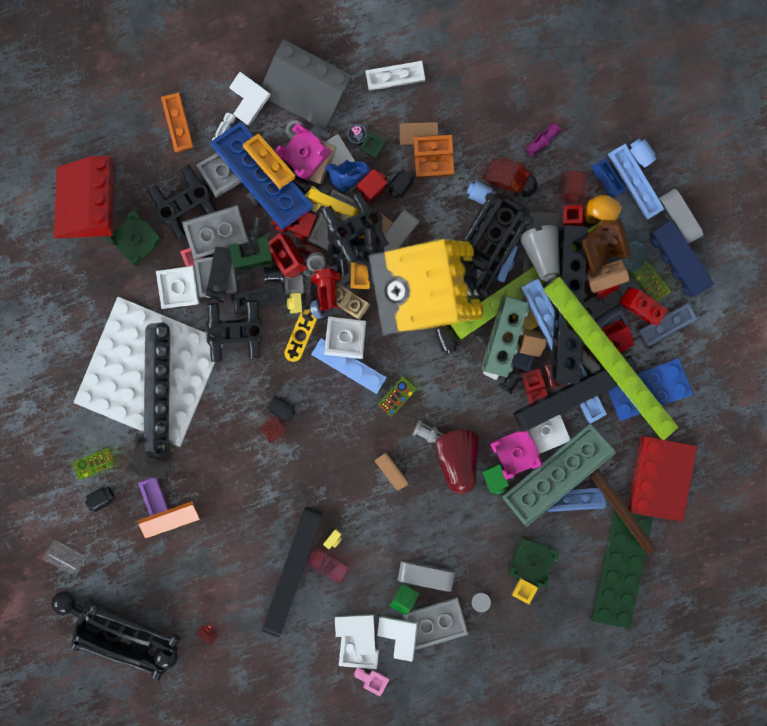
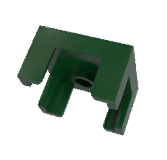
M132 210L126 216L128 220L116 232L113 231V236H106V238L126 256V259L132 265L138 266L164 239L137 212Z
M268 237L258 239L260 254L252 253L246 255L247 257H244L243 248L239 247L238 243L230 244L229 249L233 268L240 271L275 263L270 251V240H268Z
M521 536L508 573L510 576L526 579L546 589L553 561H557L560 552L557 549Z

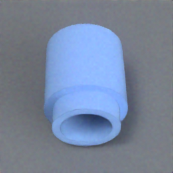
M639 138L630 145L632 149L629 151L638 164L644 168L657 159L654 156L655 152L645 139L641 141Z
M478 181L470 183L466 192L469 194V199L482 205L486 201L485 196L487 193L496 194L493 188Z

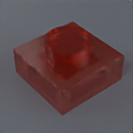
M276 416L260 427L270 443L287 432Z
M202 625L195 634L210 646L218 637L215 634L216 631L208 625L206 627Z

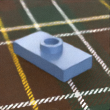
M515 246L505 264L501 266L494 281L505 282L508 272L514 266L513 259L518 246Z

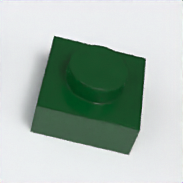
M369 132L359 150L376 159L386 142Z

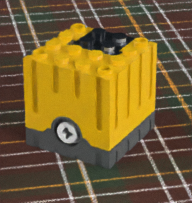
M443 239L369 255L383 335L414 332L483 319L484 307L479 299L481 291L475 277L477 275V268L472 260L474 251L469 242Z

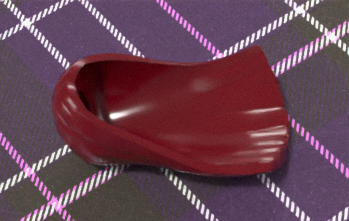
M467 430L450 431L435 441L439 461L450 490L455 494H466L471 492L476 484L479 436Z

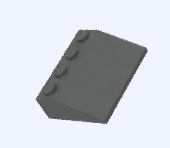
M283 39L261 87L271 94L268 101L326 131L352 82V75Z

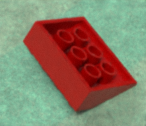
M90 156L57 167L54 220L55 239L113 236L115 166L110 156Z
M640 435L627 504L628 510L635 514L683 521L697 446Z

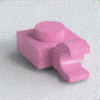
M357 668L354 672V677L365 682L363 688L378 696H381L389 681V677L374 669L371 670L370 674L362 668Z

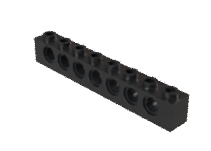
M565 225L559 227L560 275L557 277H560L569 289L570 281L574 283L575 287L573 290L570 289V291L581 305L584 306L586 300L584 288L587 281L585 269L588 259L583 248V239L589 234L588 227ZM572 242L577 246L576 251H573L571 248ZM571 262L575 263L576 268L574 271L570 267ZM555 305L550 382L579 383L582 377V369L580 368V361L583 358V350L581 349L582 339L573 327L571 329L567 327L568 321ZM568 339L571 341V347L569 349L566 346V341ZM567 358L570 360L569 368L565 366Z

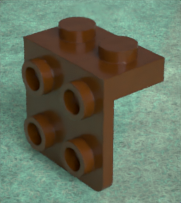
M602 220L583 239V248L593 273H597L611 257L629 258L632 255L622 221Z

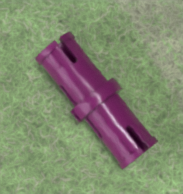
M553 122L545 131L537 134V138L525 147L527 153L534 157L544 146L547 147L550 144L549 142L561 132L560 127Z

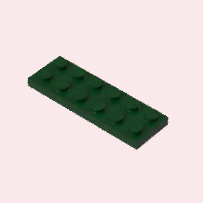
M615 510L591 620L630 629L646 553ZM631 513L649 537L653 517Z

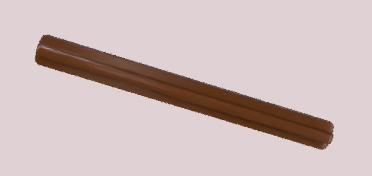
M597 468L589 476L645 553L651 555L657 550L656 546Z

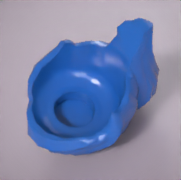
M345 160L339 166L328 164L325 167V170L329 171L332 184L341 192H347L351 187L357 186L370 173L369 166L359 161L350 162Z

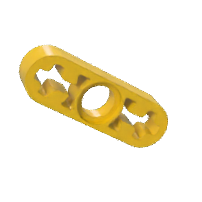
M310 189L307 195L309 200L325 207L331 205L334 211L349 218L360 213L357 208L317 190Z
M305 310L303 312V316L304 314L308 315V313L311 312L309 310ZM302 312L300 313L285 349L287 360L296 362L301 359L317 321L313 314L311 316L314 318L313 321H309L307 327H310L308 331L304 327H299L300 323L303 325L305 323ZM299 330L306 332V339L303 341H298L295 337L296 332ZM292 341L297 344H303L302 348L298 346L296 352L299 355L298 357L294 356L293 359L290 358L291 354L288 353L289 350H293L295 345L291 344Z

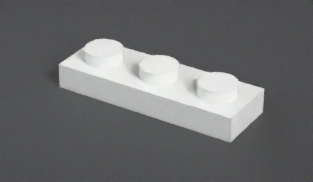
M422 61L365 71L369 91L425 81Z

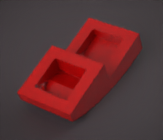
M540 369L521 374L530 404L547 396Z

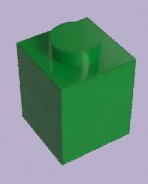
M500 464L481 470L491 494L495 492V495L506 491L505 488L509 485L503 475Z
M402 584L397 589L389 606L406 615L411 611L420 593Z

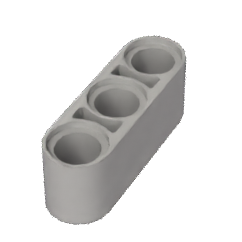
M676 189L658 198L664 207L663 212L669 221L673 220L688 244L703 236L702 229Z
M403 210L384 234L389 242V245L384 247L385 252L399 249L420 222L407 210Z
M401 561L397 580L408 584L451 592L455 572L429 565Z

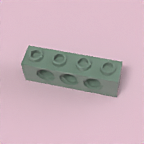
M502 295L481 368L485 372L508 377V373H511L513 369L512 359L514 354H517L519 348L517 342L519 336H522L524 331L523 321L528 316L530 309L529 303L525 300ZM515 313L516 319L513 322H509V315ZM506 332H510V338L507 341H503V335ZM505 351L504 358L498 359V353Z

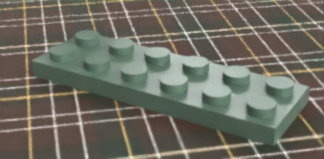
M589 424L544 461L542 466L537 467L503 495L502 498L527 527L616 454V452L596 429Z

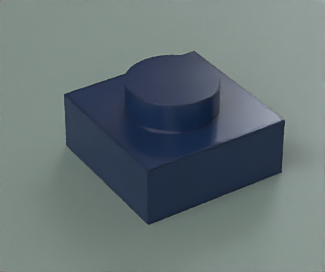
M518 351L512 359L513 367L529 372L534 356L522 354Z

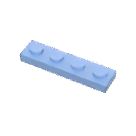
M626 144L608 154L610 160L646 220L663 211L664 207Z
M322 338L311 354L376 394L387 378L355 358L324 355L325 340Z

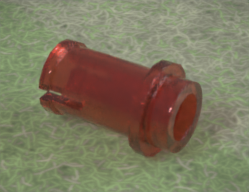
M302 240L300 244L307 247V249L300 246L298 248L299 252L308 256L313 252H319L322 255L324 252L321 246L316 247L305 240Z
M551 365L544 366L543 369L548 382L546 386L548 385L549 389L560 386V382H550Z

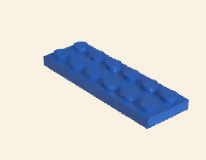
M239 122L212 140L210 145L283 230L312 210L313 204L293 181L281 189L276 186L243 148V143L254 136L242 122Z

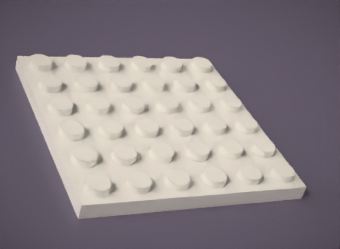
M117 297L74 403L144 432L145 329L150 323H166L170 328L169 443L180 447L216 363L211 362L210 345L206 341V334Z

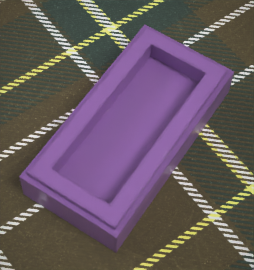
M157 476L138 482L150 516L169 510Z

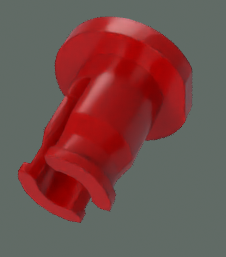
M329 267L315 271V275L311 277V283L317 284L321 311H329L330 307L339 308L337 305L336 282L341 280V273Z

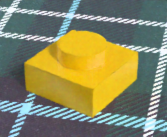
M520 578L512 592V596L530 604L538 587Z

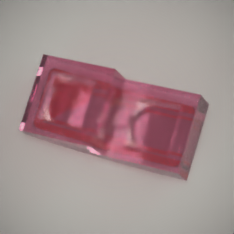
M318 548L314 549L306 565L325 575L338 585L342 584L351 569Z

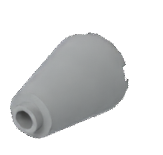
M546 225L542 226V230L536 231L533 228L523 233L521 244L540 279L552 282L560 275L559 232L557 227Z

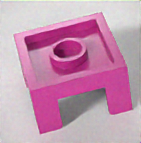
M297 123L292 129L297 134L286 147L279 145L275 149V153L295 169L294 172L300 178L309 180L331 154L332 150L306 126Z
M519 430L491 443L494 453L497 452L504 468L502 472L506 480L514 477L517 473L530 468H537L543 464L530 430L524 432Z

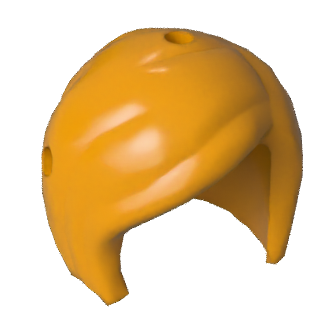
M598 195L588 201L584 209V217L589 224H597L602 220L616 221L622 207L614 198L607 195Z

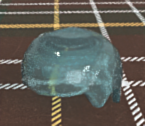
M638 241L628 242L632 255L629 258L618 259H622L627 271L641 270L646 264L648 256L644 250L645 245Z

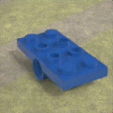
M680 358L642 370L638 374V377L661 406L693 395ZM619 385L608 390L620 421L641 414Z

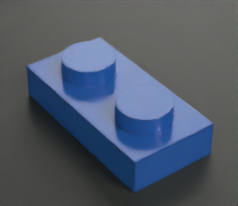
M606 158L591 167L610 197L615 198L626 191Z

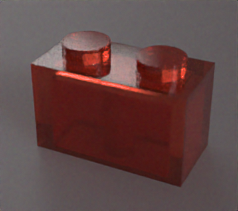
M492 157L483 179L495 187L521 194L531 173L525 169V165L521 162L515 161L511 163L510 160L503 157L501 159Z
M567 170L562 176L560 199H564L565 203H576V201L584 197L587 172Z

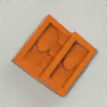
M452 135L414 137L416 179L454 176Z

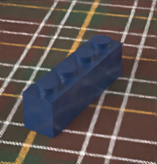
M670 220L649 234L651 244L659 249L661 259L665 264H669L672 269V276L676 280L679 279L683 285L681 289L686 296L696 297L714 285V282L673 220Z

